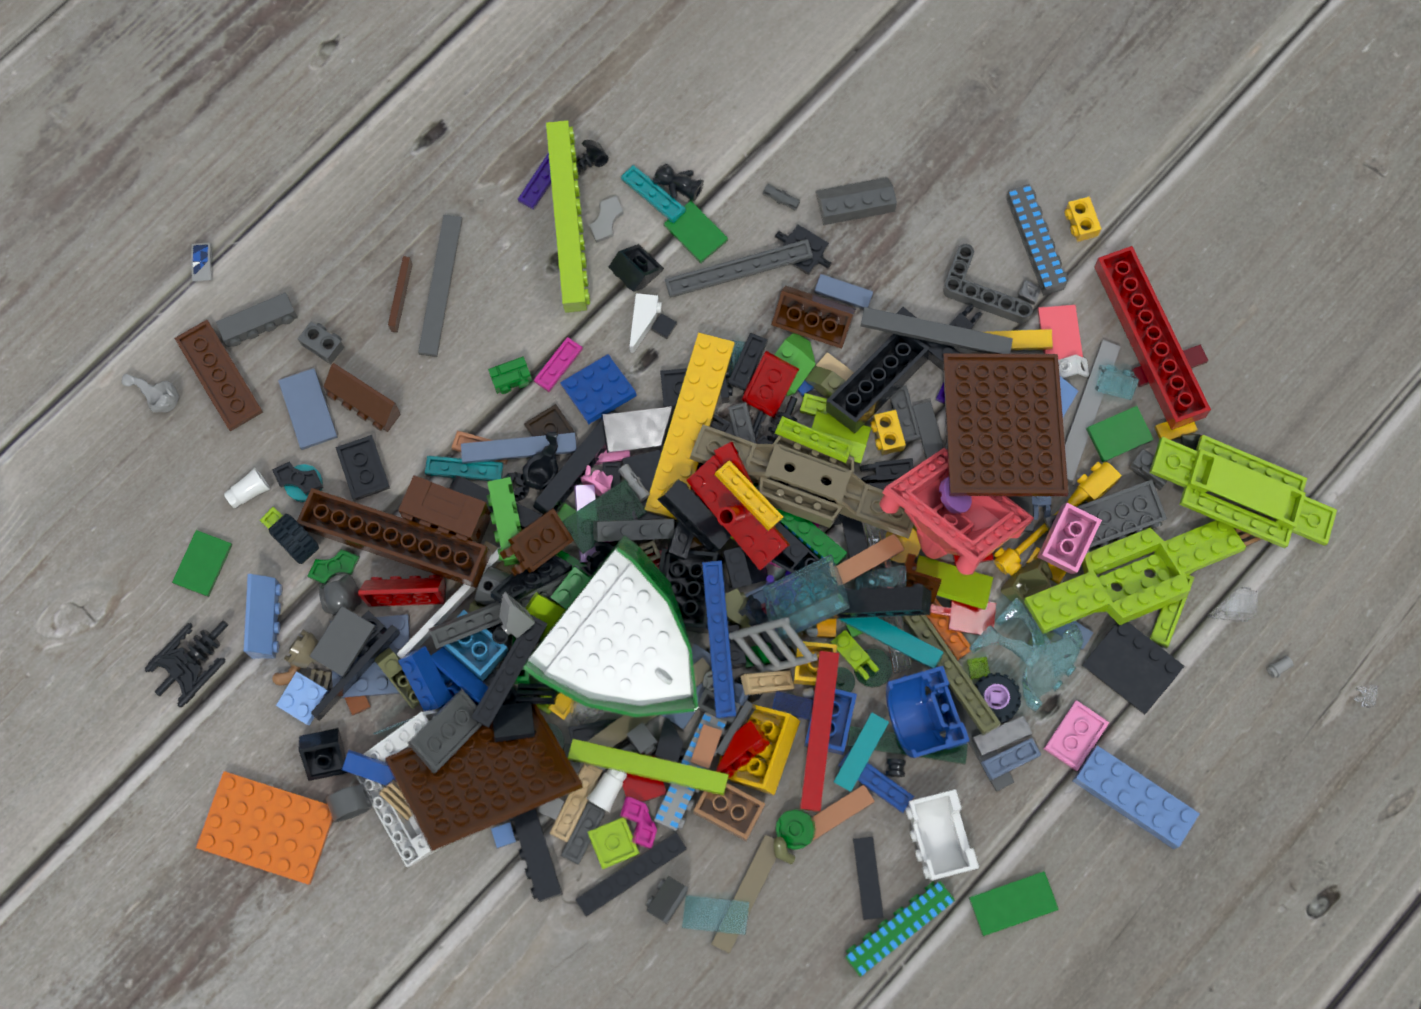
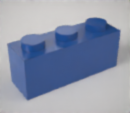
M426 646L413 650L398 660L424 711L435 710L452 698Z

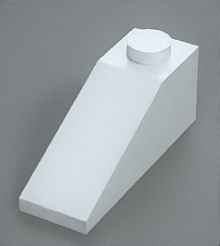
M636 293L630 353L636 351L657 320V313L661 314L662 302H659L657 295Z

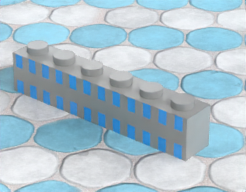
M705 712L681 764L710 770V768L708 769L690 762L703 724L722 730L721 739H724L728 728H726V721ZM671 783L654 822L674 832H677L678 828L682 830L686 822L684 815L687 810L691 811L695 802L692 798L695 792L699 793L700 790Z

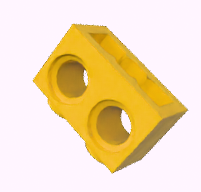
M1090 196L1068 202L1064 211L1065 217L1071 223V234L1073 237H1076L1077 242L1098 237L1102 229ZM1075 210H1081L1082 214L1077 213ZM1081 226H1086L1089 230H1083Z
M896 410L875 414L870 425L872 432H876L877 439H875L877 450H881L882 455L904 451L906 444ZM886 421L890 426L882 427L880 422ZM892 439L894 444L888 445L885 443V440Z

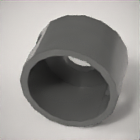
M489 566L479 582L475 601L485 606L497 602L491 598L490 592L510 574Z
M363 784L343 788L326 798L334 822L354 818L372 808Z

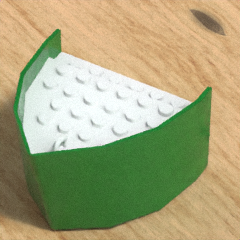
M624 535L592 576H589L575 565L551 595V598L564 607L565 611L535 647L523 669L540 682L591 708L632 717L696 711L698 701L692 650L671 583L644 551Z

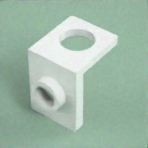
M1073 355L1058 360L1059 374L1062 378L1076 374L1089 377L1087 359ZM1081 362L1084 366V371L1081 368Z

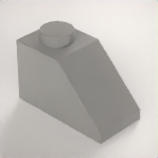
M506 592L502 595L499 615L503 623L501 627L508 635L513 634L518 638L535 622L527 609Z

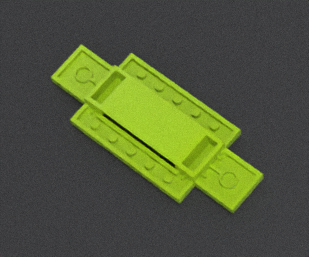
M1205 435L1200 436L1196 450L1165 437L1160 438L1149 473L1184 487L1179 505L1282 548L1288 547L1292 533L1324 546L1328 544L1337 509L1305 496L1306 477ZM1205 492H1213L1217 495H1220L1241 505L1249 507L1253 510L1261 512L1265 515L1273 517L1276 519V521L1274 522L1272 520L1264 518L1260 515H1257L1236 505L1228 503L1224 500L1216 498Z

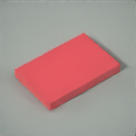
M1076 305L1038 308L1040 330L1052 329L1053 348L1043 349V354H1058V360L1073 355L1083 357Z

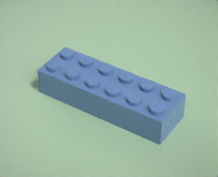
M1098 745L1092 749L1072 782L1173 849L1180 847L1200 814Z

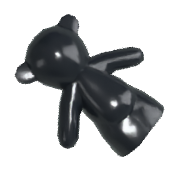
M668 164L660 166L653 178L654 184L669 185L670 196L673 199L677 198L678 191L681 195L695 202L704 186V180L691 179L694 175L693 170L675 174L673 168Z

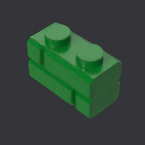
M524 356L488 369L497 394L500 392L501 394L509 393L512 388L517 386L519 388L526 387L532 381Z

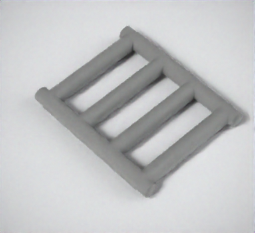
M788 617L729 633V638L737 642L755 665L757 673L779 671L818 659L817 655L810 652L791 627ZM782 627L803 654L802 657L796 658L774 630L775 628ZM766 631L787 660L780 662L758 633ZM750 635L772 664L764 666L743 637Z

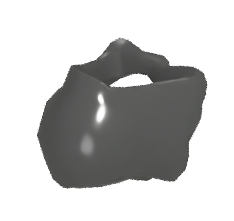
M346 574L338 581L319 586V597L324 612L336 615L341 606L353 612L362 603V599L358 595L359 589L356 582L349 574Z

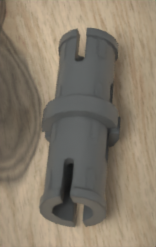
M770 184L766 185L765 192H763V195L772 198L778 204L788 206L796 211L801 201L790 196L786 191L778 190Z

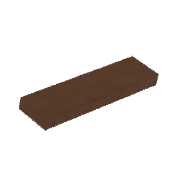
M406 256L402 258L388 322L390 331L398 333L413 265L411 258Z

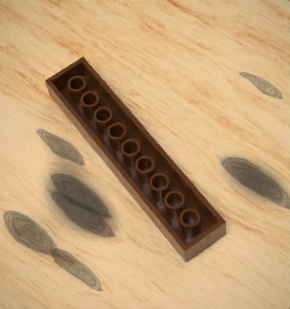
M311 488L297 519V522L307 532L474 588L478 587L492 554L485 545L470 540L464 541L456 538L455 535L445 534L437 531V529L429 528Z

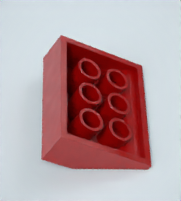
M413 575L409 576V579H402L400 576H392L390 579L371 577V580L364 581L358 591V595L368 607L439 605L446 603V582L443 577L438 575H429V578Z

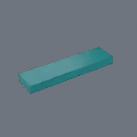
M634 165L621 176V180L672 223L686 211L684 206L673 199L660 186L654 184L648 176Z
M427 455L425 475L454 478L457 475L468 480L493 481L502 478L503 463L486 461L463 464L462 459Z
M871 712L833 781L834 783L850 792L852 791L889 724L887 720Z

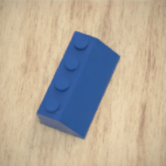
M444 647L432 654L431 658L450 695L453 697L459 690L463 689L478 707L488 686Z

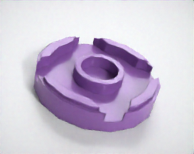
M949 477L940 483L939 492L942 493L940 498L946 509L954 514H962L970 508L972 496H950Z

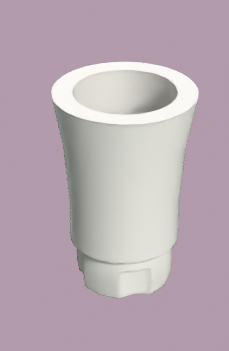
M254 467L244 478L230 487L231 489L226 491L224 496L230 505L236 508L240 504H244L257 495L270 490V487L261 473Z
M608 769L607 773H604L599 783L586 799L610 813L627 774Z

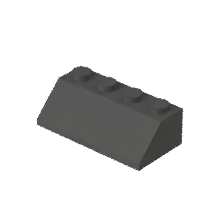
M887 177L816 190L823 225L892 213L896 210L897 201L894 188Z

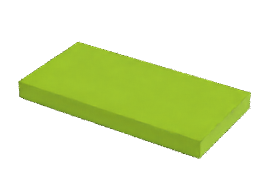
M919 555L915 571L942 579L937 596L986 610L993 577L977 572L971 575H964L954 565Z

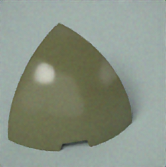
M1038 558L1028 563L1012 575L1000 591L1016 605L1028 609L1024 603L1025 598L1051 588L1050 579L1053 576L1047 562Z

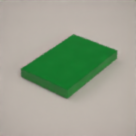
M689 201L684 206L686 211L674 223L667 220L664 223V227L701 264L728 241V238L692 201Z
M1137 406L1086 428L1102 462L1154 440Z
M196 530L172 583L209 597L230 552L232 543Z

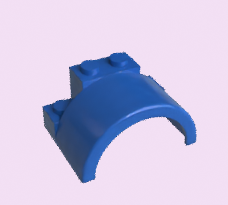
M943 666L887 683L886 702L891 724L902 749L911 758L920 757L946 748L947 750L965 745L970 741L964 723L960 722L948 688L949 681ZM925 686H928L931 690V693L928 695L925 694ZM946 733L945 738H943L940 734Z

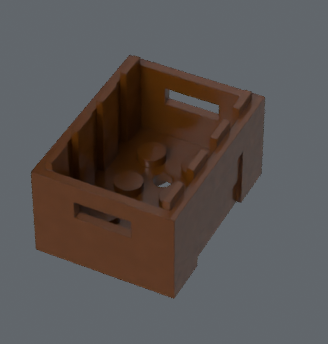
M413 475L398 509L401 517L437 529V531L445 534L455 535L458 539L470 540L481 544L491 521L490 511L485 501L467 496Z

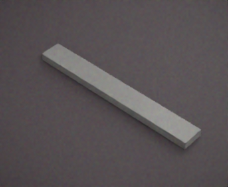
M1105 340L1100 345L1065 443L1067 479L1069 482L1073 481L1089 437L1086 428L1094 423L1121 347Z

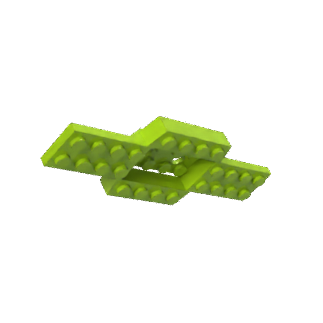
M1217 520L1166 541L1159 537L1151 528H1148L1086 553L1081 564L1084 571L1083 575L1025 598L1024 603L1043 634L1097 612H1107L1119 625H1122L1186 598L1190 592L1186 578L1188 575L1196 570L1244 551L1246 546L1232 526ZM1154 552V555H1150L1149 557H1146L1142 560L1136 561L1122 568H1118L1115 571L1097 577V575L1100 573H1103L1112 568H1115L1134 559ZM1152 570L1155 573V577H1147L1144 571ZM1118 583L1122 590L1116 592L1112 590L1111 585Z

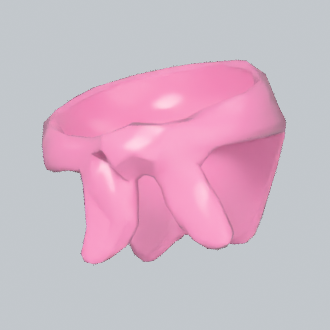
M587 465L585 475L581 477L582 484L594 485L595 495L605 496L611 490L613 475L606 476L604 472L595 470L590 476L591 468Z

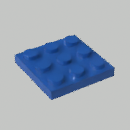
M609 354L560 382L562 388L588 425L601 418V415L608 414L637 396L636 391Z

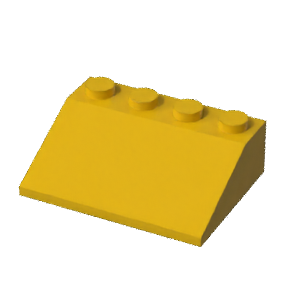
M755 705L756 709L748 722L751 720L759 725L770 744L762 753L754 756L747 765L738 769L728 780L775 796L800 720L789 713Z

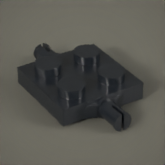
M798 224L788 236L780 231L776 233L775 238L784 242L783 246L807 239L809 241L813 258L791 265L808 275L818 264L827 269L830 268L832 262L823 258L824 252L829 246L827 241Z

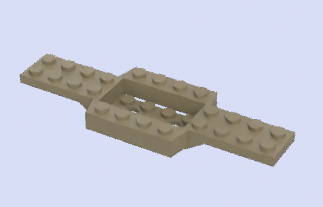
M702 424L690 459L705 464L712 456L716 455L714 450L729 442H733L751 481L758 484L757 490L775 508L829 528L839 514L909 539L914 524L905 513V509L900 506L894 514H888L882 510L880 501L884 495L882 493L883 490L864 483L854 474V457L849 456L847 462L844 463L780 435L773 444H756ZM791 464L795 470L788 472L784 469V465ZM771 477L774 480H779L788 483L792 487H799L801 489L809 491L812 494H818L820 496L826 497L828 500H834L836 504L821 499L819 497L810 495L808 493L799 491L797 489L788 487L786 485L780 484L778 482L769 480L767 478ZM821 478H829L831 484L828 486L823 485Z

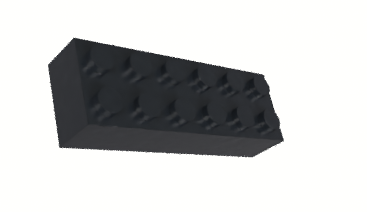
M893 334L827 399L826 412L853 433H856L928 360L930 348L916 338Z

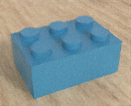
M463 610L457 617L465 615L467 612ZM487 629L442 646L482 682L509 653L507 646L494 642L492 633Z

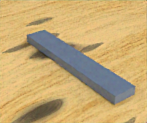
M575 433L558 434V448L554 455L574 453L577 450ZM545 435L462 443V463L533 457L537 452L542 451L545 446H548L549 442Z

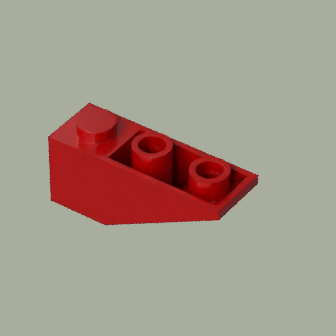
M750 720L735 732L715 772L728 774V778H731L738 769L747 765L754 756L766 749L770 742L759 725Z

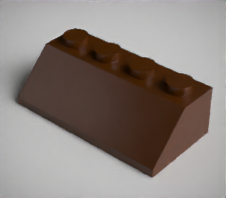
M785 285L781 291L771 325L842 349L856 309Z
M335 363L331 365L323 386L327 392L326 396L333 401L337 399L342 402L341 405L348 411L353 409L357 412L356 415L364 421L368 419L377 430L381 431L383 429L388 432L401 415L396 403Z

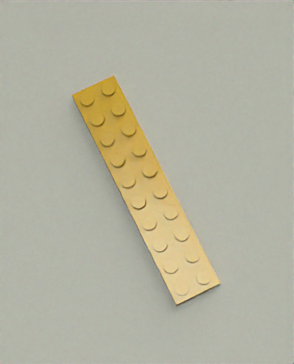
M698 332L651 486L650 495L644 509L646 512L677 520L657 499L671 483L678 479L686 483L690 491L692 489L686 480L697 471L699 462L691 460L690 455L702 424L711 426L735 342Z

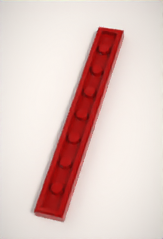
M819 652L800 806L802 810L821 811L840 653Z

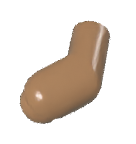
M291 666L288 672L275 673L272 680L276 685H287L292 680L296 671L299 672L301 668Z

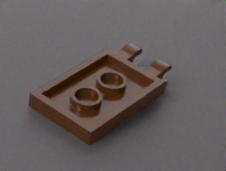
M552 508L508 539L511 545L502 550L500 555L503 559L509 558L513 554L515 555L519 563L510 569L514 576L526 569L530 573L572 543L574 539L554 508Z

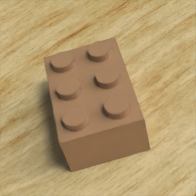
M727 783L724 795L704 791L693 814L747 842L765 807V803Z

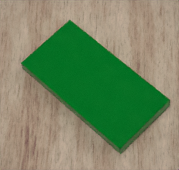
M1045 871L969 897L982 936L1059 910Z

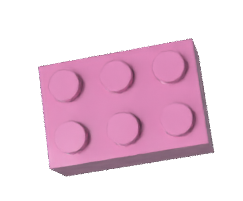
M1069 503L1061 505L1037 557L1070 574L1077 573L1102 520Z

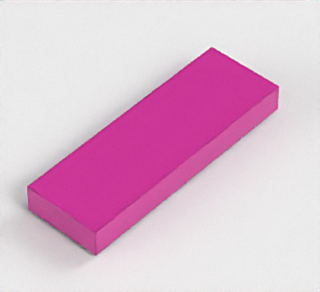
M567 337L535 377L534 382L550 392L583 350V347Z

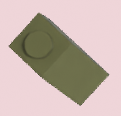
M818 366L805 379L808 384L827 399L845 382L835 372Z

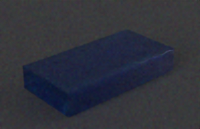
M776 691L772 709L810 721L814 700Z

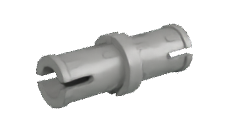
M629 464L622 466L618 472L626 480L628 488L633 490L640 502L647 499L650 493L641 483V478L636 476Z

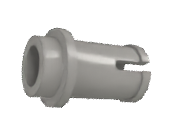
M1284 656L1278 662L1269 664L1267 672L1272 678H1279L1281 673L1294 666L1293 661L1290 657Z

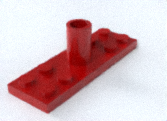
M714 455L686 481L758 569L762 570L790 544L775 526L768 531L714 475L724 465Z

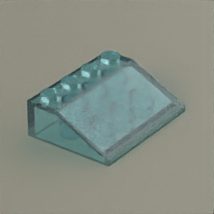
M831 554L763 587L768 622L788 617L790 625L796 633L850 608L845 587ZM782 627L774 629L782 640L789 638Z

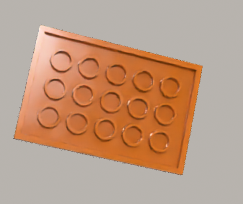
M223 771L196 848L311 885L333 818L328 804Z

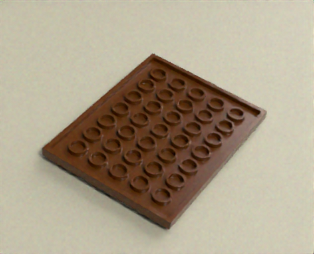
M943 354L950 496H1068L1058 354Z
M531 704L535 737L495 742L493 722L489 728L482 725L435 773L426 766L411 747L385 758L431 852L583 788L580 778L536 704Z

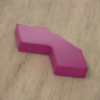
M626 797L620 816L637 823L632 842L651 849L657 827L652 822L648 813V807L646 803Z

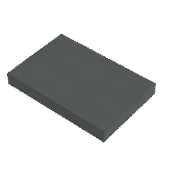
M341 606L309 657L344 677L376 626Z

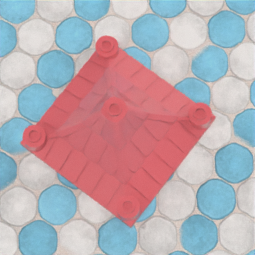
M943 448L886 486L882 492L884 495L880 501V507L888 514L896 513L900 506L904 508L905 513L917 529L916 532L922 552L930 559H938L947 554L960 556L956 563L958 571L964 575H971L979 563L1010 538H1019L1034 517L1007 496H972L971 506L966 512L962 514L951 513L942 503L940 498L942 493L939 492L940 483L949 477L947 449Z

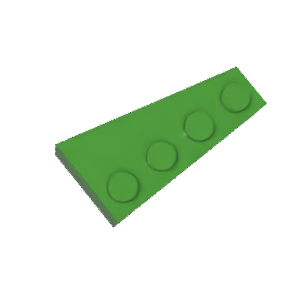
M511 477L488 481L490 495H487L488 505L493 507V513H490L492 525L496 524L497 531H494L496 543L500 542L501 549H497L499 560H504L505 566L518 564L519 561L514 554L505 559L500 555L502 550L511 545L508 539L521 531Z

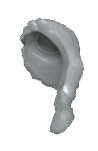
M126 373L122 377L121 382L124 386L137 385L140 388L141 393L147 399L149 409L153 413L170 412L178 402L179 395L170 381H162L152 385L142 378L133 377Z

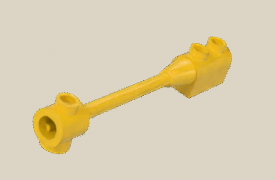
M1097 462L1090 469L1092 473L1089 476L1083 474L1077 480L1079 485L1066 503L1077 507L1085 501L1089 503L1097 500L1120 480L1122 475L1110 463L1104 462L1101 464ZM1046 524L1041 525L1016 549L1008 547L1004 550L1000 548L994 554L996 557L994 559L996 567L1005 575L1008 573L1010 576L1014 575L1022 567L1020 555L1048 530Z

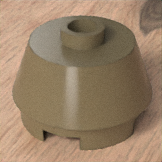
M303 629L301 631L303 636H297L289 648L290 656L285 655L284 660L289 662L291 666L306 669L310 663L314 664L316 660L309 656L319 641L311 632L308 633Z

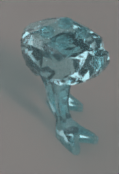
M1016 598L996 619V623L1000 626L1012 619H1021L1031 632L1033 647L1023 640L1003 637L990 625L969 649L974 654L987 646L998 644L1019 657L1026 664L1022 673L1023 697L1027 707L1036 712L1043 704L1040 697L1050 693L1052 690L1056 692L1063 684L1062 678L1065 675L1069 677L1075 671L1076 667L1074 665L1084 640L1081 630L1076 624H1072L1069 629L1064 631L1062 639L1051 642L1046 634L1042 633L1024 605Z

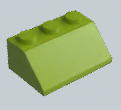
M816 412L812 429L852 445L853 448L849 456L854 457V462L861 464L872 427L863 425L856 433H853L834 417Z

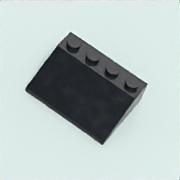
M662 548L659 570L671 583L686 631L708 633L702 562L722 561L723 567V557L716 552L689 550L687 558L681 560L667 554V548Z
M1116 622L1082 665L1144 715L1185 667L1129 622L1122 625Z

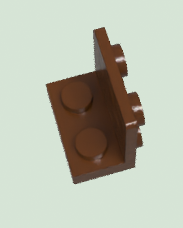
M908 553L898 585L913 587V584L924 585L925 588L932 591L931 604H933L942 579L915 571L917 564L914 563L916 555Z

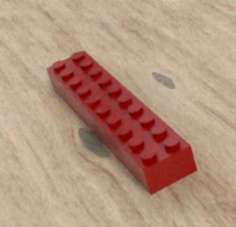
M1133 246L1099 257L1094 268L1170 429L1173 430L1206 418L1211 408Z

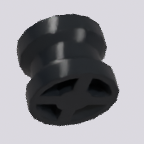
M886 759V764L888 765V769L885 771L886 776L905 777L903 770L906 760Z

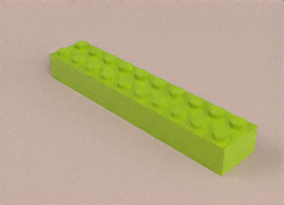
M568 120L546 122L562 303L565 313L587 311V305H590V295L588 289H585V287H589L587 271H584V269H587L585 252H582L585 251L583 234H580L584 233L582 217L578 216L582 215L580 198H577L580 197L578 180H575L578 179L573 126L569 127Z

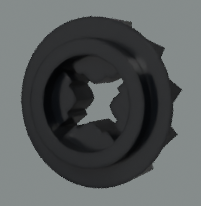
M516 471L514 473H507L503 478L511 477L512 485L515 480L517 485L520 486L514 491L515 501L523 500L530 490V487L526 485L523 479V474Z

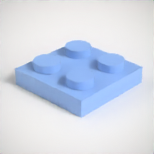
M296 671L276 706L310 726L314 719L311 711L330 691Z

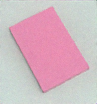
M1076 700L1044 747V750L1077 772L1110 722Z

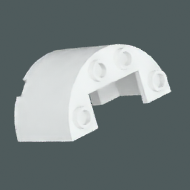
M956 789L909 801V807L906 808V814L908 819L911 820L913 829L909 831L912 842H916L918 849L915 850L917 861H922L925 879L929 878L931 881L979 868L974 849L969 847L959 813L961 805Z

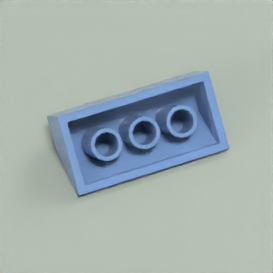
M248 574L244 652L252 659L276 658V653L279 652L277 634L280 633L278 615L281 614V604L278 601L279 595L282 594V585L279 584L276 578Z

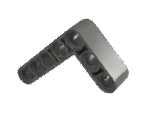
M970 244L960 245L945 281L944 295L967 305L972 304L975 308L1016 323L1024 324L1028 322L1033 311L1030 303L965 280L974 255V248ZM961 253H967L969 257H963ZM955 269H961L963 273H957ZM954 285L957 289L952 290L948 286ZM971 291L974 293V296H969L966 292ZM983 298H990L992 302H986ZM1001 304H1007L1009 309H1004ZM1019 310H1024L1027 315H1021Z

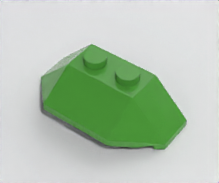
M796 333L790 335L774 354L800 369L786 397L797 392L816 365L811 342Z

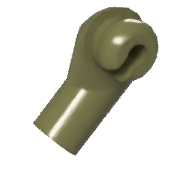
M776 837L774 839L775 856L786 863H794L795 855L788 852L784 839Z

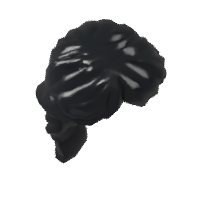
M555 431L546 433L549 445L545 446L542 451L537 452L523 466V479L526 485L532 489H545L558 473L559 466L554 455L558 448V434Z

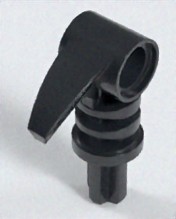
M583 140L581 144L587 149L586 154L582 153L581 158L579 155L577 156L578 176L581 173V169L586 171V167L589 166L591 168L592 163L596 167H602L609 160L600 143L593 140Z

